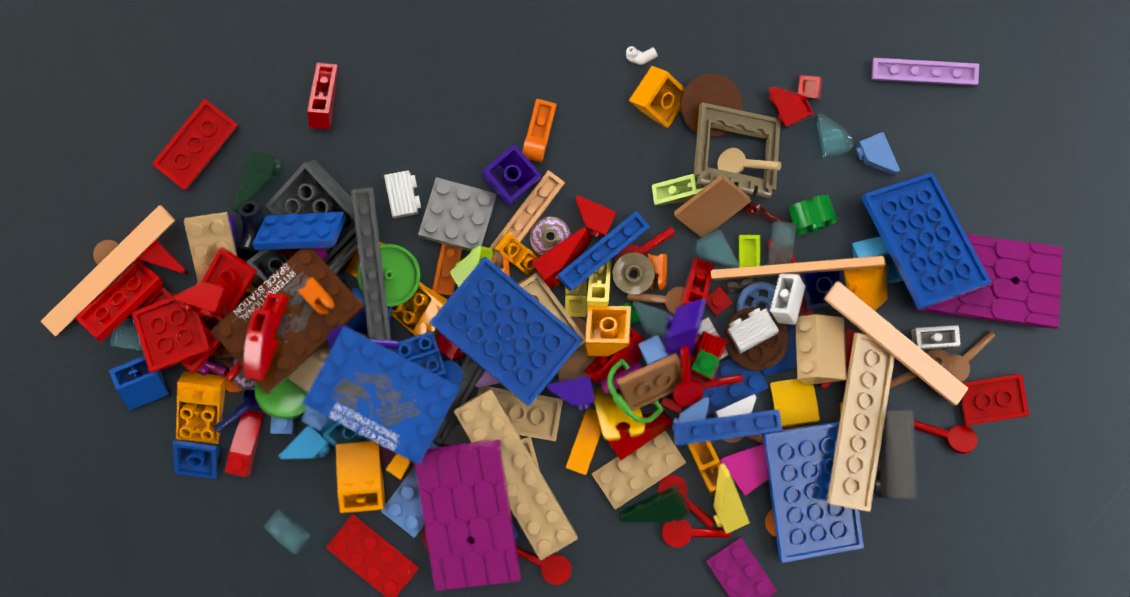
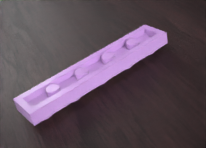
M873 58L872 80L965 86L978 85L979 64Z

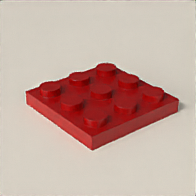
M175 296L131 312L151 373L212 351L202 316L199 314L200 311L192 309L189 312L180 309L174 300Z

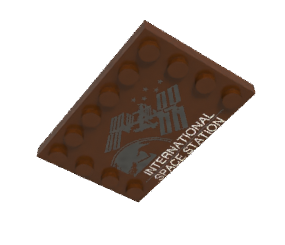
M301 248L211 330L244 368L245 342L254 309H262L268 293L282 294L289 298L274 335V339L279 342L263 381L255 380L268 395L328 341V336L334 328L345 326L365 308L313 248ZM311 277L321 285L334 301V308L325 306L328 309L327 315L317 313L298 292V289L305 287L306 280Z

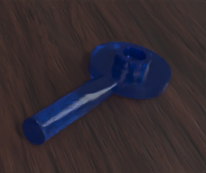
M245 390L243 396L244 403L214 426L218 433L223 431L247 410H262L256 400L255 390Z

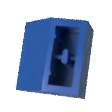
M145 356L109 370L116 391L129 411L170 395L161 371L151 373Z

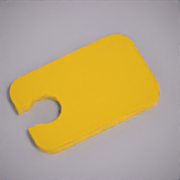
M598 387L593 391L602 435L606 440L620 439L616 425L621 422L630 425L629 432L631 437L641 435L644 432L645 424L634 421L628 415L626 416L614 402L613 396H610L609 393L605 394L602 387ZM640 408L632 411L636 416L643 418Z

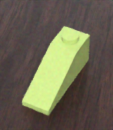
M694 174L653 184L654 205L685 203L706 186L697 184V177H694Z

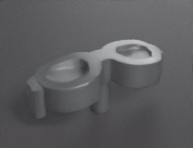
M753 278L745 279L741 283L739 279H735L736 282L723 284L724 292L735 293L755 282Z

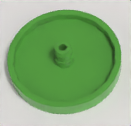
M394 244L380 245L386 301L387 306L390 307L400 305L414 295L420 282V269L415 257L407 249ZM359 264L357 277L360 289L363 292L361 269Z
M285 379L269 395L255 382L256 400L262 410L268 415L283 420L295 419L304 415L307 406L302 403L307 393L291 380Z

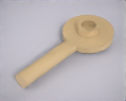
M730 148L720 155L717 166L719 170L740 174L744 168L780 170L781 162L746 159L745 154L741 150Z

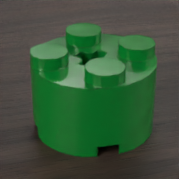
M828 194L816 196L812 200H804L789 207V213L797 236L809 233V230L813 234L822 231L824 226L830 227L838 224Z

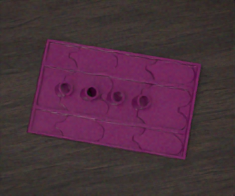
M965 233L991 283L983 288L921 310L917 307L918 311L1051 329L1058 328L1063 247Z
M500 439L427 449L419 465L415 463L435 590L441 591L520 581L521 574Z

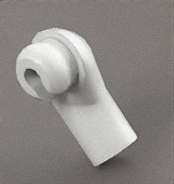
M633 46L626 50L627 59L639 65H643L658 57L653 47L645 52L638 51Z

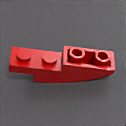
M268 293L262 309H254L244 351V377L247 379L263 381L279 342L274 339V335L289 300L285 295Z

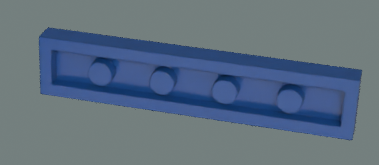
M637 211L634 212L561 271L557 277L572 292L648 230L650 226Z
M776 409L673 423L675 445L778 432L782 431L780 410Z

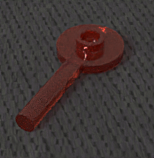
M751 201L744 206L746 212L752 215H756V213L763 215L774 224L797 235L792 223L767 212L766 209Z

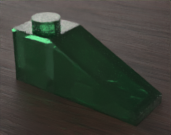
M253 150L232 207L233 211L239 213L238 208L243 202L254 200L274 181L275 176H279L282 165H280L278 158Z
M676 484L621 510L619 519L621 522L680 521L689 513V505Z

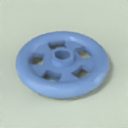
M762 281L748 285L742 290L737 299V312L745 308L758 307L759 303H764L765 308L771 309V300L775 297L776 286ZM759 290L768 291V297H759ZM748 296L754 298L751 306L745 305Z

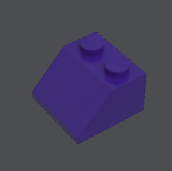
M514 144L482 170L481 177L501 200L510 207L542 175Z
M699 299L676 308L674 316H669L667 327L670 330L666 329L663 342L666 343L664 352L676 353L678 356H681L680 348L688 346L691 356L700 329L706 299Z
M590 376L547 384L550 392L563 399L572 407L578 406V410L591 408V403L595 402Z

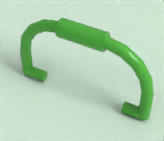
M620 359L608 374L607 382L613 400L624 414L631 417L634 421L650 423L664 411V408L656 400L653 404L657 407V410L648 418H641L632 412L631 407L620 394H617L613 385L615 372L621 366L626 371L630 368L624 359Z

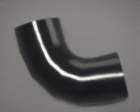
M253 200L243 202L238 208L242 220V236L236 252L240 257L247 260L251 259L259 251L255 250L253 241L263 222L260 207Z

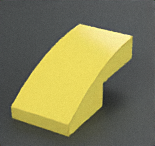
M587 279L572 292L565 288V310L570 317H586Z

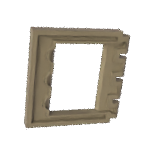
M702 102L699 105L694 177H697V184L707 186L723 174L745 194L752 195L755 189V196L770 199L772 192L776 190L777 170L764 169L763 179L707 167L710 127L766 139L765 161H778L780 119Z

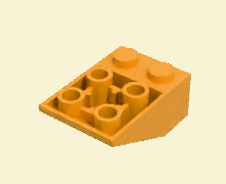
M419 282L416 292L409 300L400 305L393 306L392 316L415 336L433 331L436 339L439 331L429 322L448 299Z
M183 371L177 382L176 439L212 444L219 443L225 401V377L213 374L200 375L197 372L194 374Z
M374 441L336 444L340 513L384 509L386 498L379 444Z

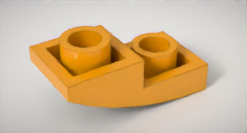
M507 232L494 249L506 257L509 262L525 275L529 276L535 269L532 261L538 257Z

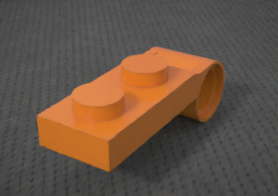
M536 99L522 153L528 160L539 163L543 161L557 107L556 103Z

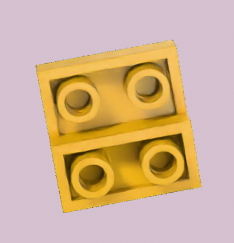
M798 379L770 383L774 405L773 410H780L782 427L820 422L814 384L805 385Z

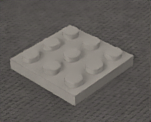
M436 177L418 237L471 251L479 245L482 246L497 194Z

